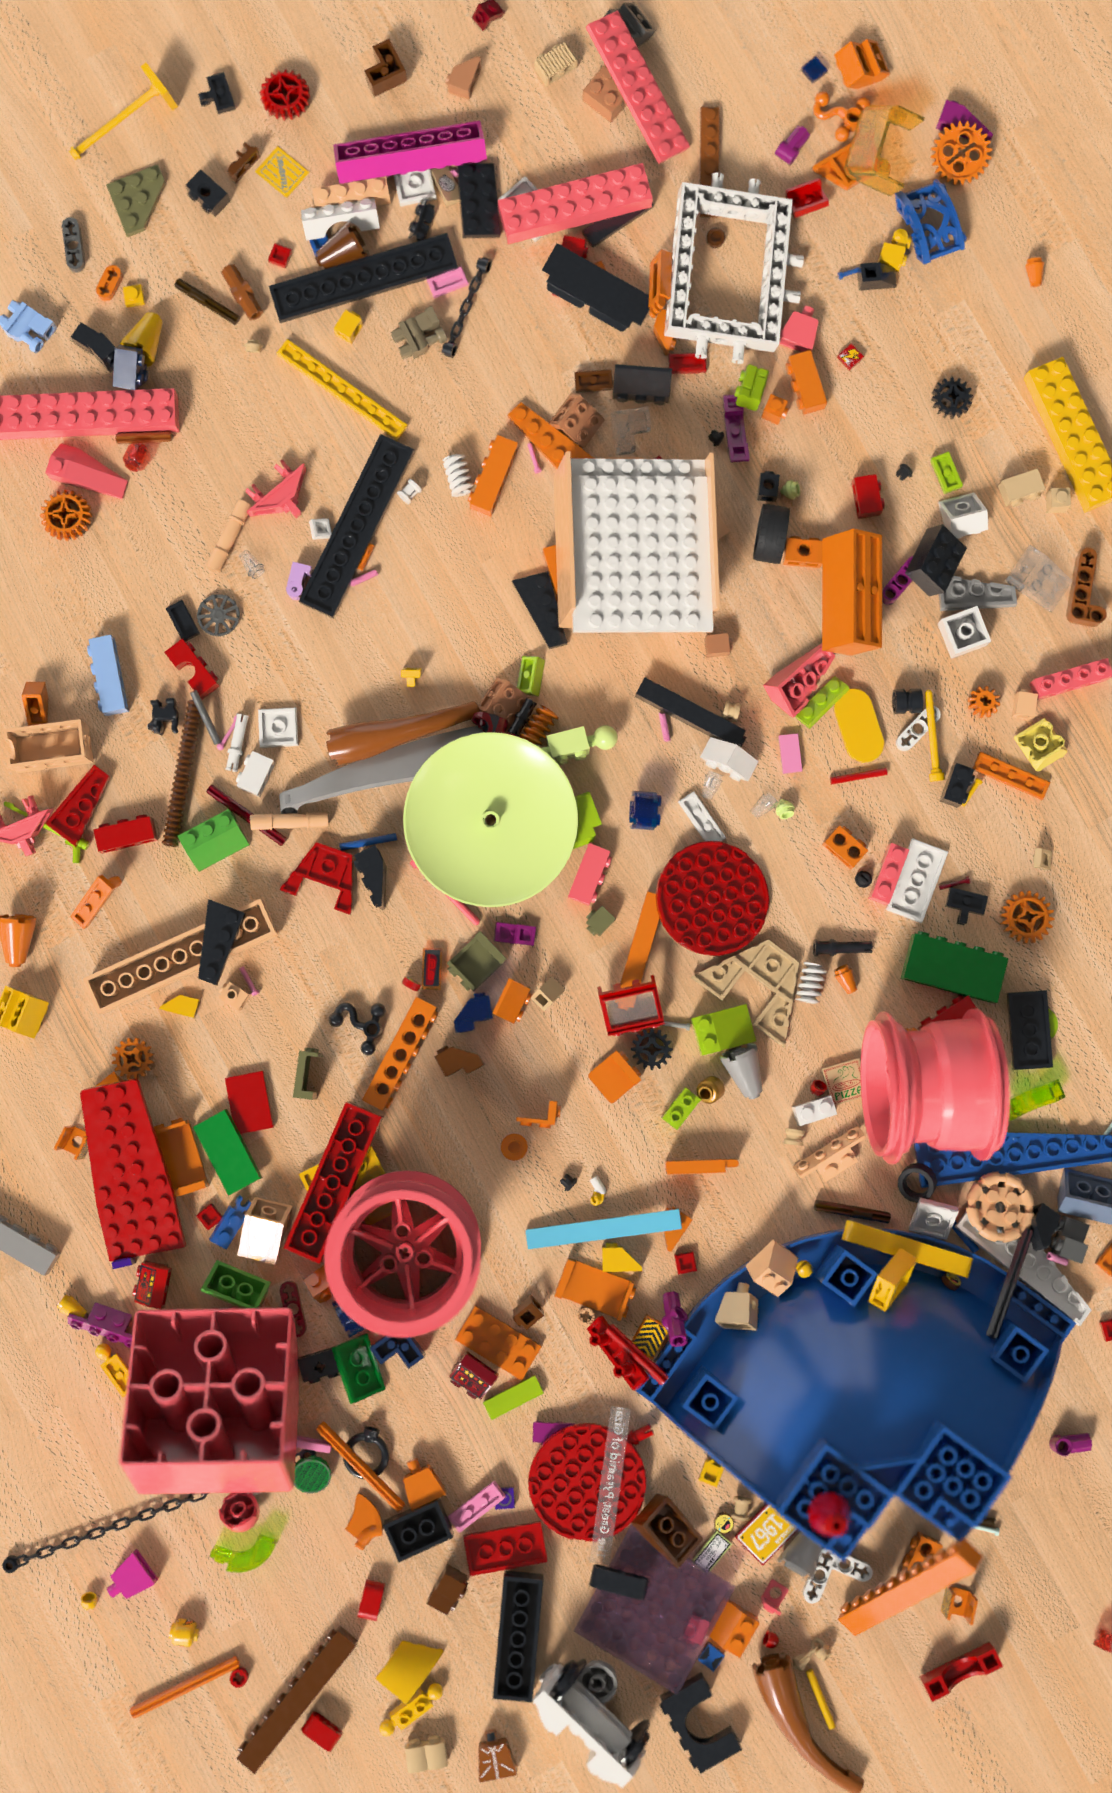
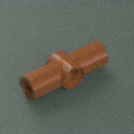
M235 264L225 266L221 274L230 287L234 299L238 305H241L250 321L258 319L263 314V310L255 299L250 285L246 280L244 281Z

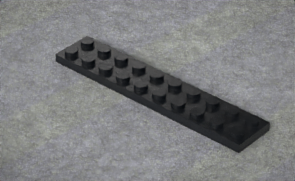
M444 233L270 285L269 289L279 322L283 323L424 281L458 269V265L448 234Z
M382 434L379 435L300 597L299 603L334 619L358 570V566L415 452L414 449Z

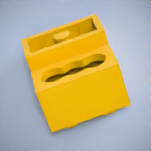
M5 985L0 997V1026L35 1039L36 1034L40 1030L42 1019L47 1013L49 1002Z

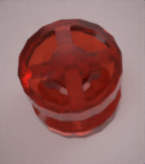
M1099 1628L1097 1632L1098 1637L1094 1640L1093 1644L1104 1651L1112 1653V1633Z

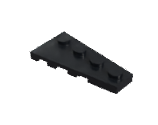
M549 572L512 580V584L525 604L547 647L553 649L567 645L564 628L559 627L558 606Z
M208 899L198 979L218 986L246 913Z

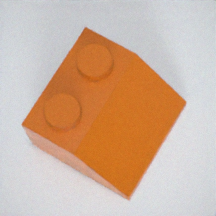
M509 978L492 1014L512 1024H515L516 1021L520 1022L524 1014L521 1009L524 1003L528 1005L532 994L529 993L531 989Z
M723 1596L710 1619V1625L706 1634L723 1649L741 1658L760 1622L756 1615Z

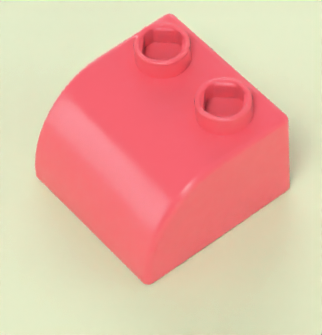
M290 1308L139 1310L135 1313L119 1463L139 1494L289 1492L294 1488L299 1411V1365L297 1361L296 1328Z

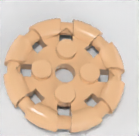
M999 1172L985 1174L980 1177L977 1183L971 1186L966 1199L968 1201V1208H966L968 1219L972 1227L975 1226L979 1231L978 1233L990 1241L996 1242L998 1240L1007 1243L1017 1240L1021 1237V1233L1025 1228L1029 1229L1031 1227V1220L1035 1216L1033 1214L1034 1198L1030 1189L1026 1188L1022 1184L1023 1181L1015 1175L1006 1172L1005 1174H999ZM999 1181L1003 1182V1187H998ZM985 1186L989 1190L986 1194L982 1190ZM1016 1188L1020 1194L1017 1195L1012 1191ZM976 1202H980V1209L976 1208ZM997 1202H1001L1004 1205L1002 1213H999L995 1208ZM1020 1205L1025 1206V1213H1020ZM983 1218L988 1221L985 1226L981 1222ZM1017 1222L1019 1226L1014 1228L1011 1224ZM997 1227H1002V1233L997 1232Z

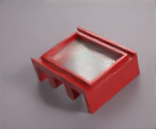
M654 975L650 976L651 982L640 984V981L636 979L632 981V986L621 988V985L618 983L613 985V990L602 992L601 986L597 987L608 1036H620L626 1032H639L644 1028H657L665 1024Z

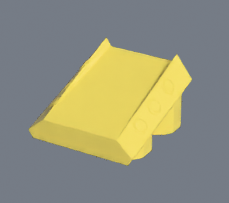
M1043 718L1014 737L1036 771H1041L1059 758L1064 757L1068 752L1064 746L1065 741L1063 737L1055 733L1053 725L1046 718Z

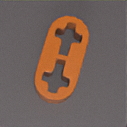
M110 265L105 269L96 287V293L101 300L110 301L114 297L123 279V274L119 267ZM116 272L117 277L113 276L111 279L110 273L114 274ZM102 289H103V290L108 289V290H109V293H104V295H103Z

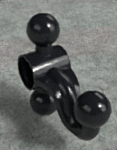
M381 1003L374 1004L371 1007L372 1020L362 1023L358 1021L356 1008L352 1004H339L334 1013L329 1016L330 1025L333 1027L341 1026L344 1022L342 1012L347 1010L350 1015L351 1024L355 1028L362 1030L367 1036L366 1041L361 1044V1052L366 1056L372 1055L376 1049L374 1039L381 1036L383 1032V1027L379 1020L385 1015V1006ZM372 1024H376L378 1030L375 1034L371 1035L369 1027Z

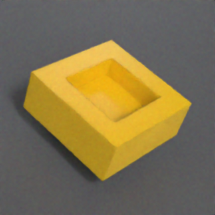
M141 284L122 287L127 308L145 305Z

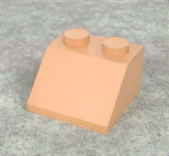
M772 1240L745 1266L754 1282L779 1297L792 1285L798 1257L775 1240Z

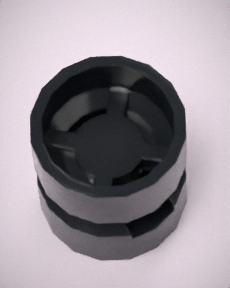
M894 689L892 693L893 713L905 714L907 711L911 714L922 713V689H909L908 692L905 689Z

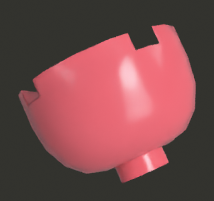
M230 1493L222 1501L223 1505L221 1509L219 1508V1517L226 1528L233 1532H245L255 1526L259 1519L260 1508L258 1501L252 1493Z

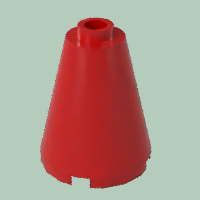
M833 1492L822 1493L816 1496L809 1506V1520L812 1527L818 1533L825 1536H840L846 1531L851 1519V1511L847 1501L842 1496Z

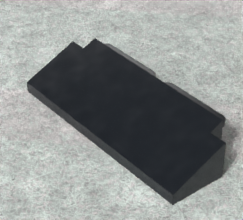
M556 243L542 268V271L549 274L546 281L548 283L546 288L549 292L578 308L584 307L585 304L590 306V315L621 332L629 328L632 322L641 326L650 310L648 294Z

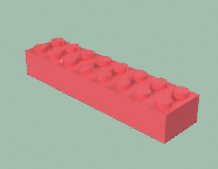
M640 163L498 200V210L507 243L512 244L651 208L653 198L644 165Z

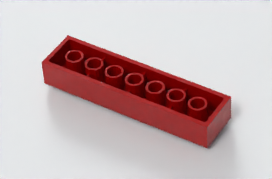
M345 1102L283 1249L319 1264L323 1261L330 1230L340 1212L345 1208L383 1116L353 1103Z

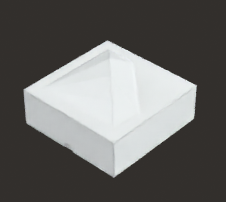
M329 518L311 519L309 521L313 540L330 538L332 532Z

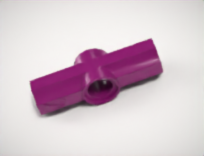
M675 1291L666 1292L662 1295L665 1310L662 1324L668 1330L670 1345L674 1347L684 1346L687 1343L684 1322L688 1319L685 1310L681 1308L679 1293Z

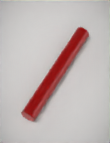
M887 768L830 777V784L885 776L888 774Z

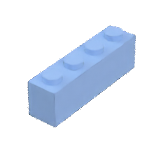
M112 635L88 639L87 651L89 656H92L93 661L90 664L91 671L96 676L94 688L100 697V700L97 701L99 711L106 716L129 712L115 638Z

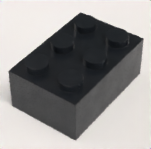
M943 524L927 528L905 574L929 597L945 593L967 547Z
M440 1498L412 1511L408 1509L386 1519L383 1523V1528L398 1563L454 1537V1530Z

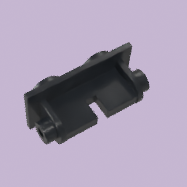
M427 199L416 206L414 214H416L415 220L411 221L408 231H410L409 239L412 236H416L418 241L426 239L430 226L424 224V221L430 224L435 213L434 205H426Z

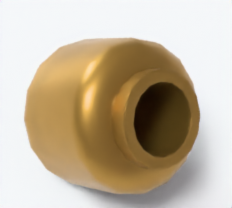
M709 1076L697 1085V1096L702 1102L713 1104L722 1098L725 1086L718 1077Z

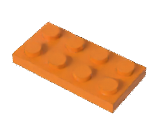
M476 1305L455 1338L457 1342L521 1381L542 1345Z

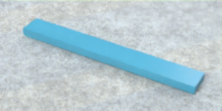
M680 1209L532 1228L525 1231L528 1249L678 1230L682 1229Z

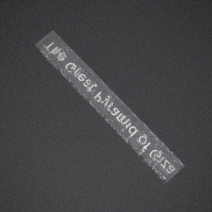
M611 1406L590 1563L609 1565L631 1413L629 1408Z

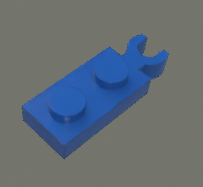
M240 1195L235 1200L236 1206L233 1208L229 1205L209 1238L211 1242L226 1250L245 1220L246 1214L243 1212L248 1210L251 1205L249 1200H247L246 1204L240 1205L243 1200Z

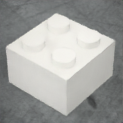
M978 606L945 617L938 623L951 659L985 647L991 642Z

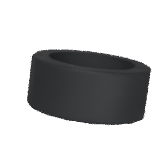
M910 1164L902 1171L898 1178L900 1193L911 1202L918 1203L920 1198L929 1199L937 1187L935 1173L925 1164ZM916 1172L925 1176L929 1183L928 1189L924 1193L912 1191L906 1182L909 1174Z

